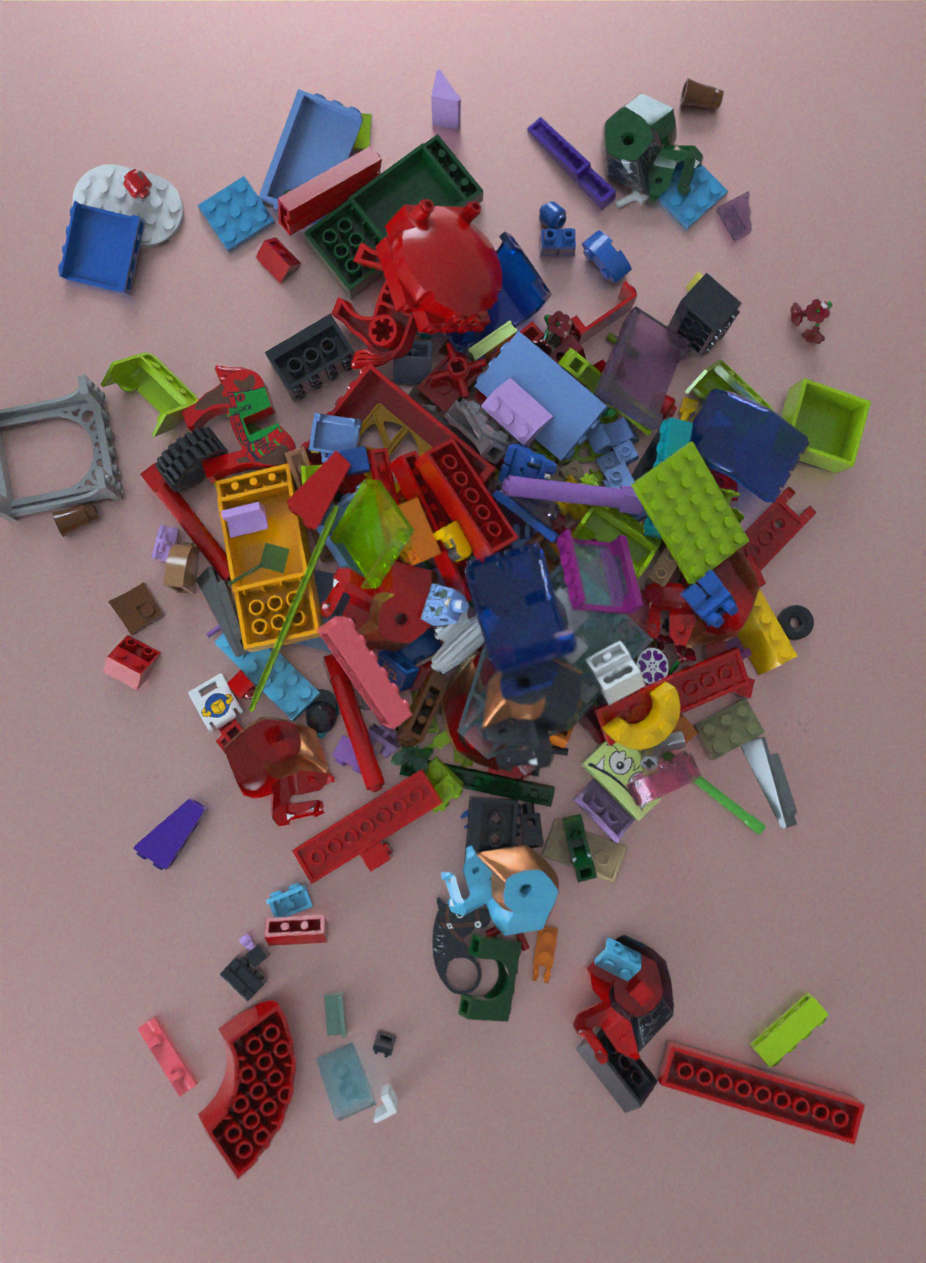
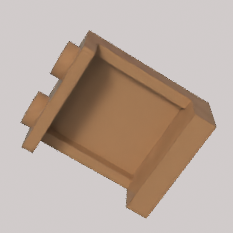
M667 546L649 573L644 586L647 587L655 582L665 587L677 569L678 565Z

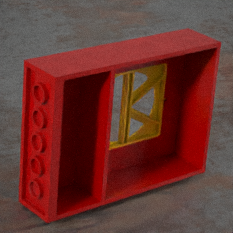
M370 363L360 370V376L357 380L352 381L348 385L346 394L337 399L335 408L331 412L326 413V415L362 420L360 437L369 426L376 424L384 448L388 449L389 456L409 432L417 443L419 457L425 451L453 438L485 487L499 472L496 467ZM385 421L394 422L402 426L391 442L384 426ZM310 439L308 442L305 441L300 447L305 448L310 465H322L321 452L312 453L309 450ZM366 447V452L378 448ZM371 472L346 477L339 491L344 495L349 492L353 494L357 491L356 487L363 482L367 484L373 483ZM395 482L400 505L407 501L398 482ZM446 513L450 524L453 523L448 514Z

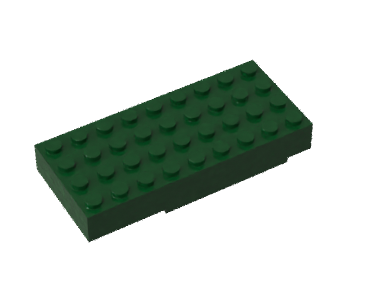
M437 134L426 143L420 144L351 195L346 202L304 232L305 240L348 296L353 298L384 275V272L381 270L362 266L353 261L360 244L363 243L377 251L376 246L384 237H388L385 225L404 205H418L421 200L428 199L434 206L465 207L469 202H482L484 190Z

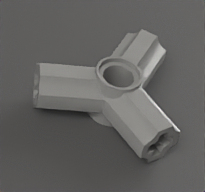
M681 731L673 732L660 744L643 749L640 765L645 770L653 771L654 768L658 767L659 760L664 752L684 748L685 740Z

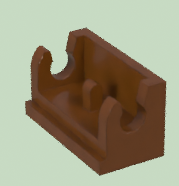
M537 532L523 545L524 549L545 575L554 577L563 567L561 565V558L541 533Z

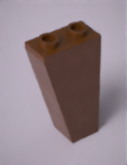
M435 670L427 674L409 709L412 716L402 722L394 738L399 741L401 746L412 748L424 741L450 678Z

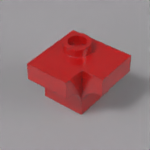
M236 719L219 728L221 736L216 740V743L224 751V747L243 730V727Z

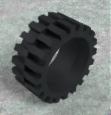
M203 426L200 429H193L191 433H185V436L176 439L174 444L171 443L168 449L161 453L162 456L158 457V462L155 463V466L174 492L186 491L189 487L193 488L195 484H200L207 477L201 461L228 454V450L210 427L207 426L205 428Z

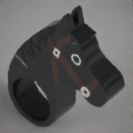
M438 897L437 905L439 911L434 922L432 942L435 967L440 979L451 992L458 995L469 994L480 984L482 968L478 959L469 954L470 948L464 942V938L470 935L475 928L482 929L490 924L491 918L489 912L484 908H477L465 916L453 913L448 903H445ZM455 957L456 959L466 958L476 966L478 977L470 987L458 988L449 981L447 968L449 961H452Z

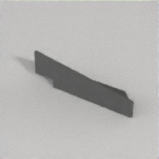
M209 566L197 578V583L235 656H242L249 653V651L244 650L238 612L230 587L224 580L219 581L217 572L212 566Z
M758 737L741 745L740 747L780 827L784 829L797 825L794 816L797 814V809L779 754L769 753L765 737Z

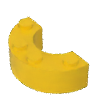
M664 682L650 692L652 709L643 721L637 724H628L617 716L602 727L603 731L617 743L630 749H648L660 744L672 733L679 719L680 700L677 690L673 685Z

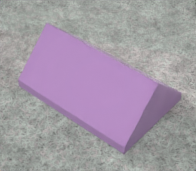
M439 69L436 71L431 95L432 125L459 130L461 128V99Z
M594 778L573 798L579 807L616 843L634 821Z

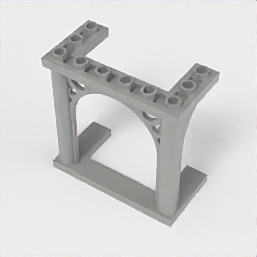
M86 375L77 376L79 387L68 395L0 410V517L8 522L18 521L17 517L108 498L114 501L122 500L123 487L121 482L118 481L120 471L114 460L116 450L111 443L113 433L111 428L108 427L107 422L110 421L108 410H105L104 406L106 396L94 384L93 380H90ZM88 411H93L92 419L89 422H83L84 414ZM73 412H77L78 416L75 417ZM53 417L67 418L79 423L89 434L93 445L92 464L84 478L67 489L14 499L1 428ZM93 424H95V425H94V428L96 429L95 431H92V430H91V426H92ZM99 460H102L101 464L104 466V468L98 466L97 462ZM90 480L95 486L91 484L86 486V482Z

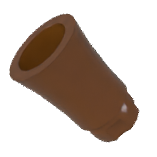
M686 78L681 93L680 105L699 106L709 109L720 108L724 91Z
M93 502L52 512L56 526L63 537L100 519Z

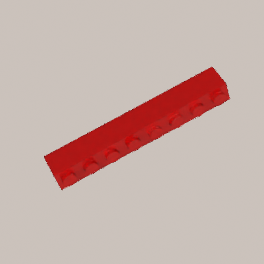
M415 450L399 456L389 465L406 501L418 498L434 534L449 525L450 522L441 503L414 464L419 458ZM436 540L441 554L433 558L447 588L454 589L464 595L467 602L483 595L467 558L459 562L452 561L448 556V549H446L442 540Z

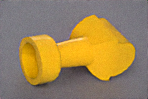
M683 397L679 408V413H681L680 420L689 421L691 414L697 408V400Z

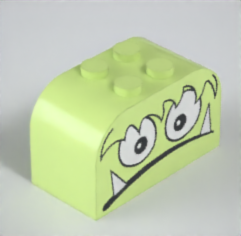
M604 741L597 745L580 764L633 819L639 821L662 798L665 788L664 781L655 770L656 768L650 771L645 770L640 765L643 753L641 750L626 748L619 743L609 746Z

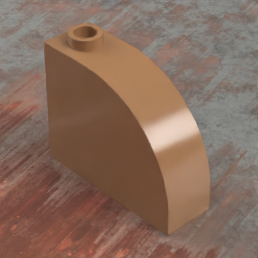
M183 542V545L174 544L168 553L163 585L176 593L196 594L200 550L194 546V543Z

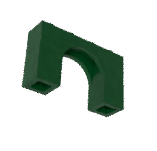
M472 934L469 954L479 959L495 960L499 971L498 979L495 986L486 994H461L459 1015L468 1020L509 1021L519 957L522 951L521 941L509 937Z

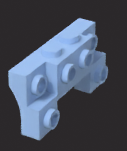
M631 440L614 447L613 451L596 459L605 478L603 480L605 487L620 488L621 485L631 486L635 482L627 468V465L639 460V455ZM645 509L642 514L627 513L639 522L647 517Z

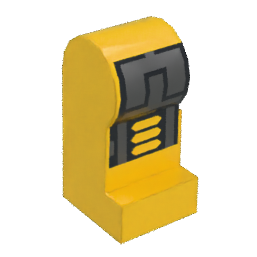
M457 521L433 534L437 541L442 540L446 549H448V556L452 561L459 562L471 554V547Z

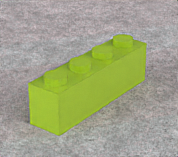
M807 993L756 1038L750 1046L770 1068L776 1066L782 1061V1057L786 1053H791L796 1049L797 1043L802 1039H807L816 1026L819 1027L824 1024L829 1014L811 994Z

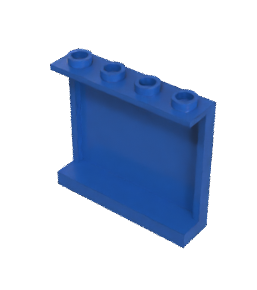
M74 201L73 206L70 208V223L66 227V242L62 246L63 257L62 262L58 266L59 276L66 280L130 295L145 220L140 216H128Z

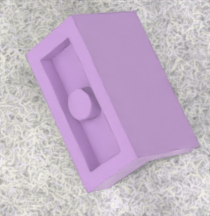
M259 502L221 511L222 519L228 522L231 538L269 529L265 507Z

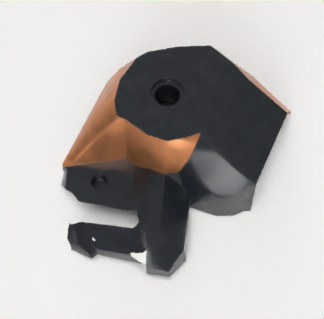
M534 652L506 664L489 680L482 725V738L496 744L526 741L529 745L526 750L500 753L496 756V763L499 768L510 769L512 766L537 765V768L540 769L550 766L554 754L548 731L562 732L577 725L583 671L552 656Z

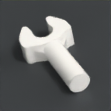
M633 189L632 194L617 200L615 204L617 208L635 200L643 204L649 196L641 195L639 191Z

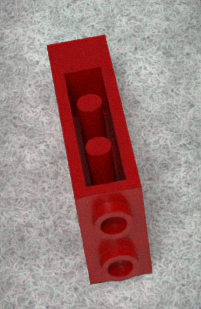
M335 451L286 501L289 504L287 508L295 516L299 514L304 519L302 523L309 530L312 528L317 530L322 524L352 464L339 451Z

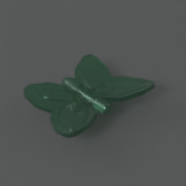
M402 746V750L397 751L393 755L391 763L398 766L408 762L407 766L409 767L413 763L416 772L423 769L427 775L428 763L426 760L432 755L433 749L422 748L419 750V746L412 748Z

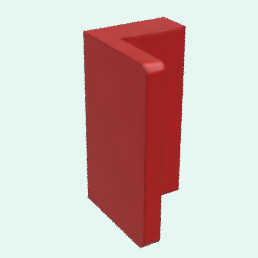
M276 237L264 240L256 255V259L279 282H283L288 272L298 269L301 264Z

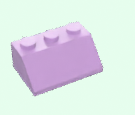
M509 378L495 389L481 405L488 414L524 446H529L554 417L512 378Z

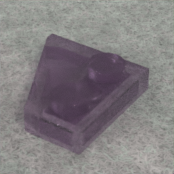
M749 191L716 209L734 242L750 234L752 231Z

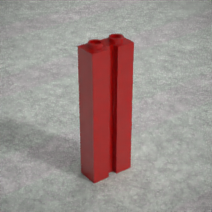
M369 146L279 197V224L291 236L334 211L346 202L351 195L381 174L382 158L380 154Z

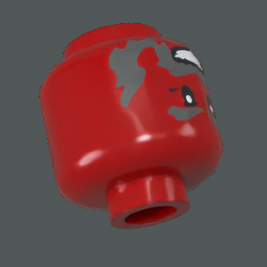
M133 169L124 176L123 185L133 198L145 199L151 194L149 190L152 187V183L142 170Z

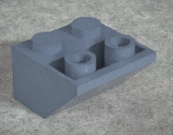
M414 340L410 351L404 357L393 360L394 383L420 384L430 374L432 369V341Z

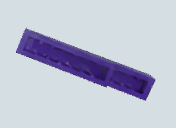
M542 117L538 118L527 128L531 136L602 211L616 199V190L591 168V163Z

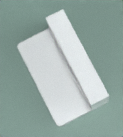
M390 1083L383 1086L381 1099L384 1104L375 1110L373 1119L375 1123L397 1113L399 1100Z

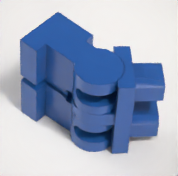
M520 443L508 445L504 458L506 463L502 465L498 481L503 482L508 476L550 480L544 478L545 473L554 475L557 465L555 462L547 460L545 455L534 453L530 448Z
M708 570L705 576L697 580L696 583L690 584L679 594L708 626L712 625L719 628L724 622L721 617L727 612L731 616L739 611L731 593L723 586L713 570Z

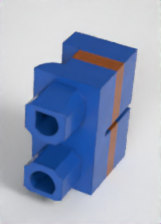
M575 229L541 230V236L539 237L540 257L556 256L557 250L558 256H575Z

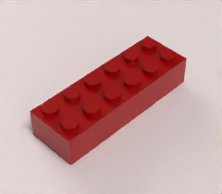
M453 438L425 451L414 462L452 522H458L471 547V551L479 563L507 548L518 539L513 528Z

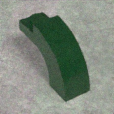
M581 814L562 818L564 836L578 883L597 878Z

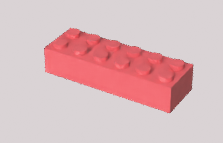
M333 617L317 629L318 633L380 724L395 729L412 716L409 711L410 705L405 699H401L398 694L400 693L398 687L394 683H390L387 678L389 674L383 667L380 668L376 662L378 661L377 656L366 647L367 642L361 634L358 635L355 631V623L350 618L347 619V617Z

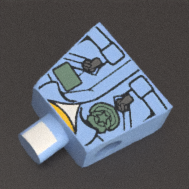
M432 584L421 619L432 626L455 624L459 621L461 613L468 611L469 604L465 601V596L456 590Z

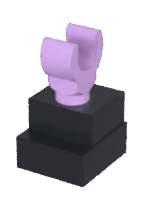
M248 934L239 939L241 944L249 950L245 956L253 968L271 955L262 943L255 946Z

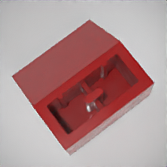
M127 635L106 657L103 672L138 690L147 680L161 652Z

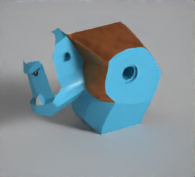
M526 845L475 853L472 846L467 847L463 872L470 896L466 900L461 897L455 876L451 872L442 873L441 871V879L445 880L450 895L447 903L451 912L465 916L486 904L492 921L504 936L542 930L555 906L559 892V880L556 872L546 860Z

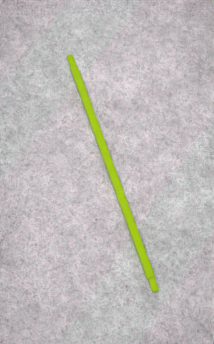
M333 506L330 516L325 523L248 709L251 712H254L336 519L335 517L339 510L338 506Z

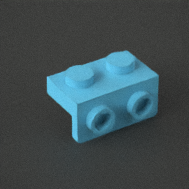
M299 883L289 886V890L282 893L281 890L269 894L271 898H268L266 902L270 905L274 918L288 917L313 907L305 884L300 886Z
M609 937L606 940V948L595 958L594 965L628 982L641 970L642 955Z

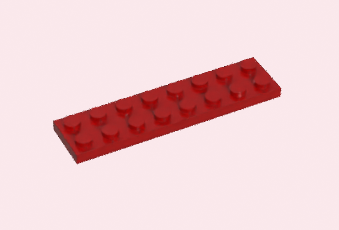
M734 647L644 686L610 705L605 703L594 708L601 729L617 716L628 724H637L650 714L652 709L650 692L664 682L673 685L677 690L680 700V714H683L750 684L740 650ZM602 729L606 743L609 746L617 743Z
M421 769L296 847L292 852L310 883L313 884L439 806L443 801L425 771Z

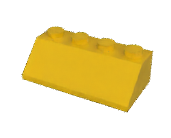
M759 588L754 607L743 629L737 635L744 649L749 648L752 655L748 656L758 676L797 657L794 648Z

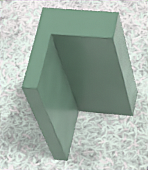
M344 992L325 994L327 1036L342 1035V1038H346L348 1028Z

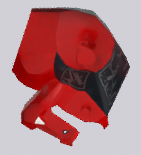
M622 935L615 940L641 953V970L627 982L594 965V960L586 970L589 984L601 1001L577 1012L572 1023L577 1034L586 1038L595 1052L594 1058L601 1065L608 1061V1054L593 1033V1027L601 1026L617 1052L637 1060L641 1057L639 1052L674 1014L672 983L666 960L654 949L626 935Z

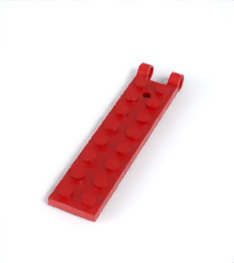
M790 486L745 531L749 542L739 550L744 557L752 554L760 571L817 513L811 506H808L798 516L786 504L796 493ZM776 521L781 522V528L775 526Z

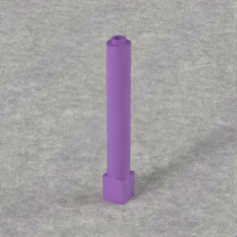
M508 476L507 479H504L502 490L505 491L506 496L618 508L620 512L642 514L644 510L643 505L631 486L621 485L620 488L517 476Z

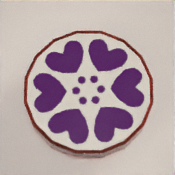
M646 647L638 651L634 656L633 662L641 671L646 686L668 676L669 661L661 649Z

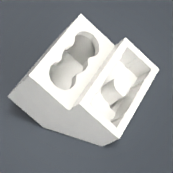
M621 641L585 659L595 682L609 705L645 686L641 671L633 662L630 653Z

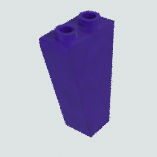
M193 798L188 799L139 841L133 849L137 851L136 854L142 859L146 860L148 858L153 861V866L160 870L171 868L209 808Z

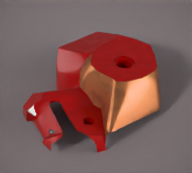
M387 559L377 567L370 582L352 568L340 567L333 575V587L326 601H322L319 611L323 617L328 618L333 613L342 594L347 592L351 598L342 617L350 618L355 623V631L358 635L361 634L365 638L367 646L397 652L408 646L432 626L422 620L421 616L431 585H439L438 572Z

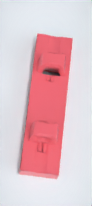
M156 1016L138 1028L139 1033L179 1097L198 1084Z

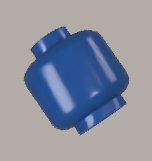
M551 201L543 204L539 210V220L548 229H560L567 220L565 209L556 202Z

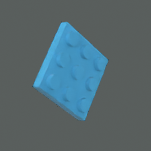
M682 160L675 165L668 189L657 200L688 230L728 193V190L701 165V167L696 168L690 185L692 190L686 198V195L678 193L677 187L685 164Z
M245 176L198 204L200 211L228 252L233 251L275 224V220Z

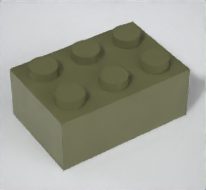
M746 698L740 699L692 725L698 732L696 737L709 760H715L765 733Z

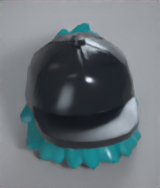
M318 689L321 695L306 709L305 715L307 726L315 730L317 737L322 739L334 728L340 712H338L339 706L333 693L328 690Z

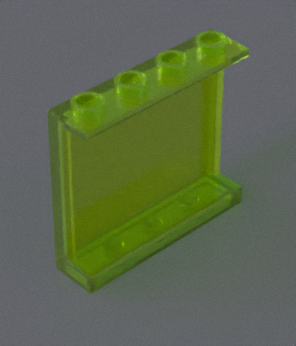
M364 479L330 539L333 544H344L366 579L361 587L378 588L405 544L409 541L414 529L381 481Z

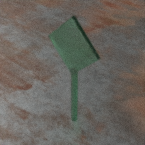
M265 543L260 564L229 581L228 585L236 583L260 568L284 573L290 549Z

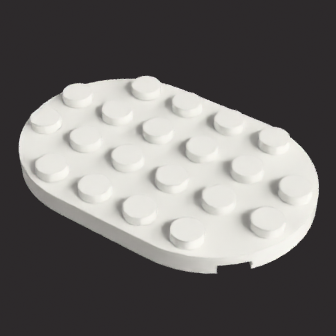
M114 164L101 165L91 169L81 177L74 189L73 203L77 201L83 205L143 218L145 226L140 248L157 247L166 240L172 239L180 229L184 217L183 203L176 188L166 179L144 172L151 181L152 187L149 190L151 194L145 199L133 198L123 185L124 176L133 170L131 168Z

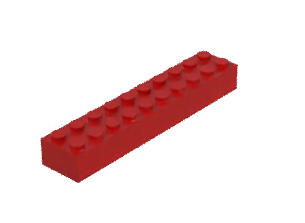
M669 1040L667 1041L657 1077L661 1086L854 1145L865 1104L858 1098Z

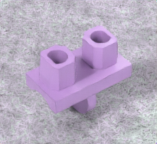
M160 525L151 558L166 562L171 547L177 543L180 530Z
M373 724L368 729L373 747L377 741L380 742L383 747L379 752L386 758L393 752L395 753L400 747L399 741L394 739L397 733L393 729L382 725L379 727L376 724Z

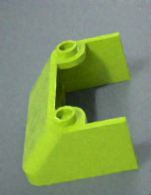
M148 352L112 362L100 384L102 387L116 383L126 392L137 390L161 414L158 416L157 425L152 432L154 437L173 430L184 419L182 410L198 401V397L156 356Z
M717 360L706 368L685 391L688 394L693 390L694 395L700 399L709 397L734 422L733 431L740 437L737 441L739 445L773 412L772 407L722 360Z
M592 505L571 535L572 538L577 537L578 539L591 541L595 538L600 542L611 543L619 535H625L638 580L662 542L661 539L645 536L644 525L629 514L620 512L618 508Z

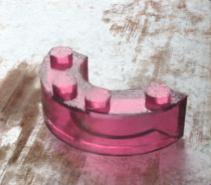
M686 750L675 754L676 757L672 758L670 763L667 761L660 764L658 770L647 775L640 773L633 776V781L626 785L636 806L665 796L698 779L702 774L692 753H687Z

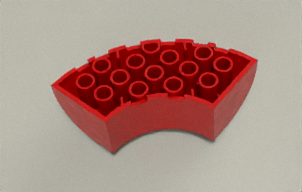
M272 1000L258 1003L244 1010L218 1028L226 1048L225 1075L215 1097L198 1113L206 1133L237 1180L249 1171L265 1149L269 1148L276 1132H279L282 1127L288 1105H290L293 1096L294 1075L296 1074L294 1043L285 1015L279 1004Z

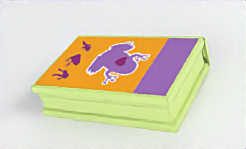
M509 320L469 348V359L473 362L485 359L487 365L489 363V356L511 340L518 330L513 327L512 322Z

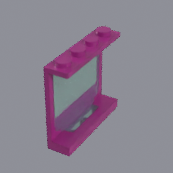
M566 529L557 538V547L559 548L561 565L563 566L572 610L632 615L643 606L625 535H619L611 543L573 539L570 529Z

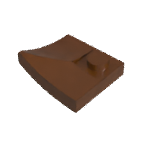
M144 582L108 601L130 635H135L165 615L147 583Z

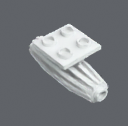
M488 607L471 619H468L467 612L461 613L459 621L455 624L436 626L435 638L445 642L432 657L431 661L433 663L430 666L439 673H447L464 662L485 643L502 621Z

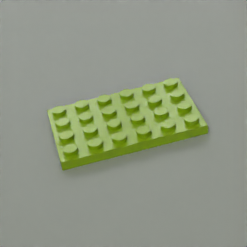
M693 442L684 445L631 484V487L689 584H694L705 576L708 570L714 569L735 553L737 548L740 549L749 542L748 537Z

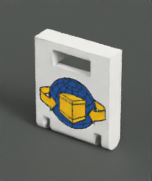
M222 673L188 692L210 733L214 731L211 725L212 722L219 729L237 718L238 716L234 709L237 708L240 714L245 713L234 692L227 685L228 681ZM217 684L218 688L204 696L202 695V691Z

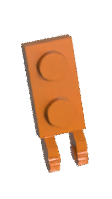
M544 926L542 930L537 932L532 981H537L539 966L546 967L543 977L544 983H549L558 935L557 927Z

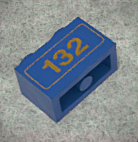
M379 651L378 661L376 662L380 668L383 667L389 674L387 678L390 683H394L400 692L412 688L419 668L398 652Z

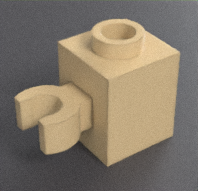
M575 459L560 469L558 473L560 477H553L551 481L567 482L565 477L572 474L576 481L580 483V478L584 477L586 473Z

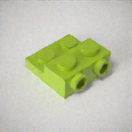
M435 757L423 768L443 801L442 804L432 809L434 813L438 810L443 812L449 806V800L452 798L457 799L463 793L464 784L438 757Z

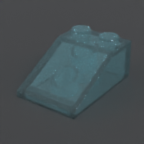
M353 1043L316 1059L334 1116L339 1121L376 1105L371 1086Z

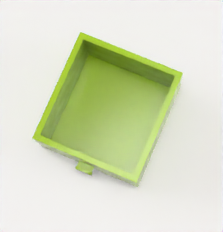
M806 378L789 387L772 452L834 473L854 467L871 401Z

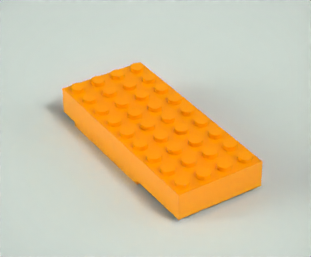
M288 464L215 481L220 520L232 590L235 594L244 650L249 652L274 647L311 559L306 526L302 523L304 519L299 514L295 516L287 508L289 504L286 501L297 491ZM255 502L261 503L265 507L269 529L231 538L228 522L222 519L221 511ZM314 571L283 645L321 637L317 629L324 624L322 615L319 612L321 607Z

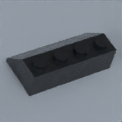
M601 1026L596 1027L593 1033L608 1054V1061L601 1065L594 1058L595 1052L586 1038L581 1041L576 1050L625 1113L641 1108L658 1083V1080L641 1058L635 1060L623 1053L617 1052Z

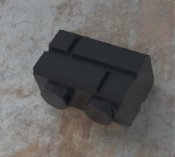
M239 954L219 974L247 1002L267 982L264 979L266 977L264 973L259 969L255 970L252 968L248 958L244 955L241 957Z

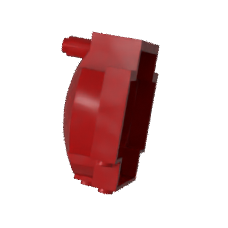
M428 199L421 200L418 205H404L385 225L388 237H384L376 246L379 260L396 312H412L419 333L434 334L443 332L448 334L451 332L465 333L467 331L478 333L483 331L484 327L491 322L487 311L492 309L493 305L499 301L497 294L501 291L502 270L499 258L490 240L472 222L481 211V206L476 201L469 202L465 207L434 206Z

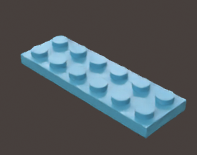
M223 633L214 643L258 686L273 648L249 652L236 657ZM279 652L263 692L292 721H295L321 693Z

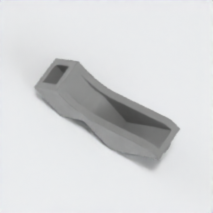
M457 400L445 413L446 419L476 445L482 457L496 465L507 451L505 441L489 430L485 418Z

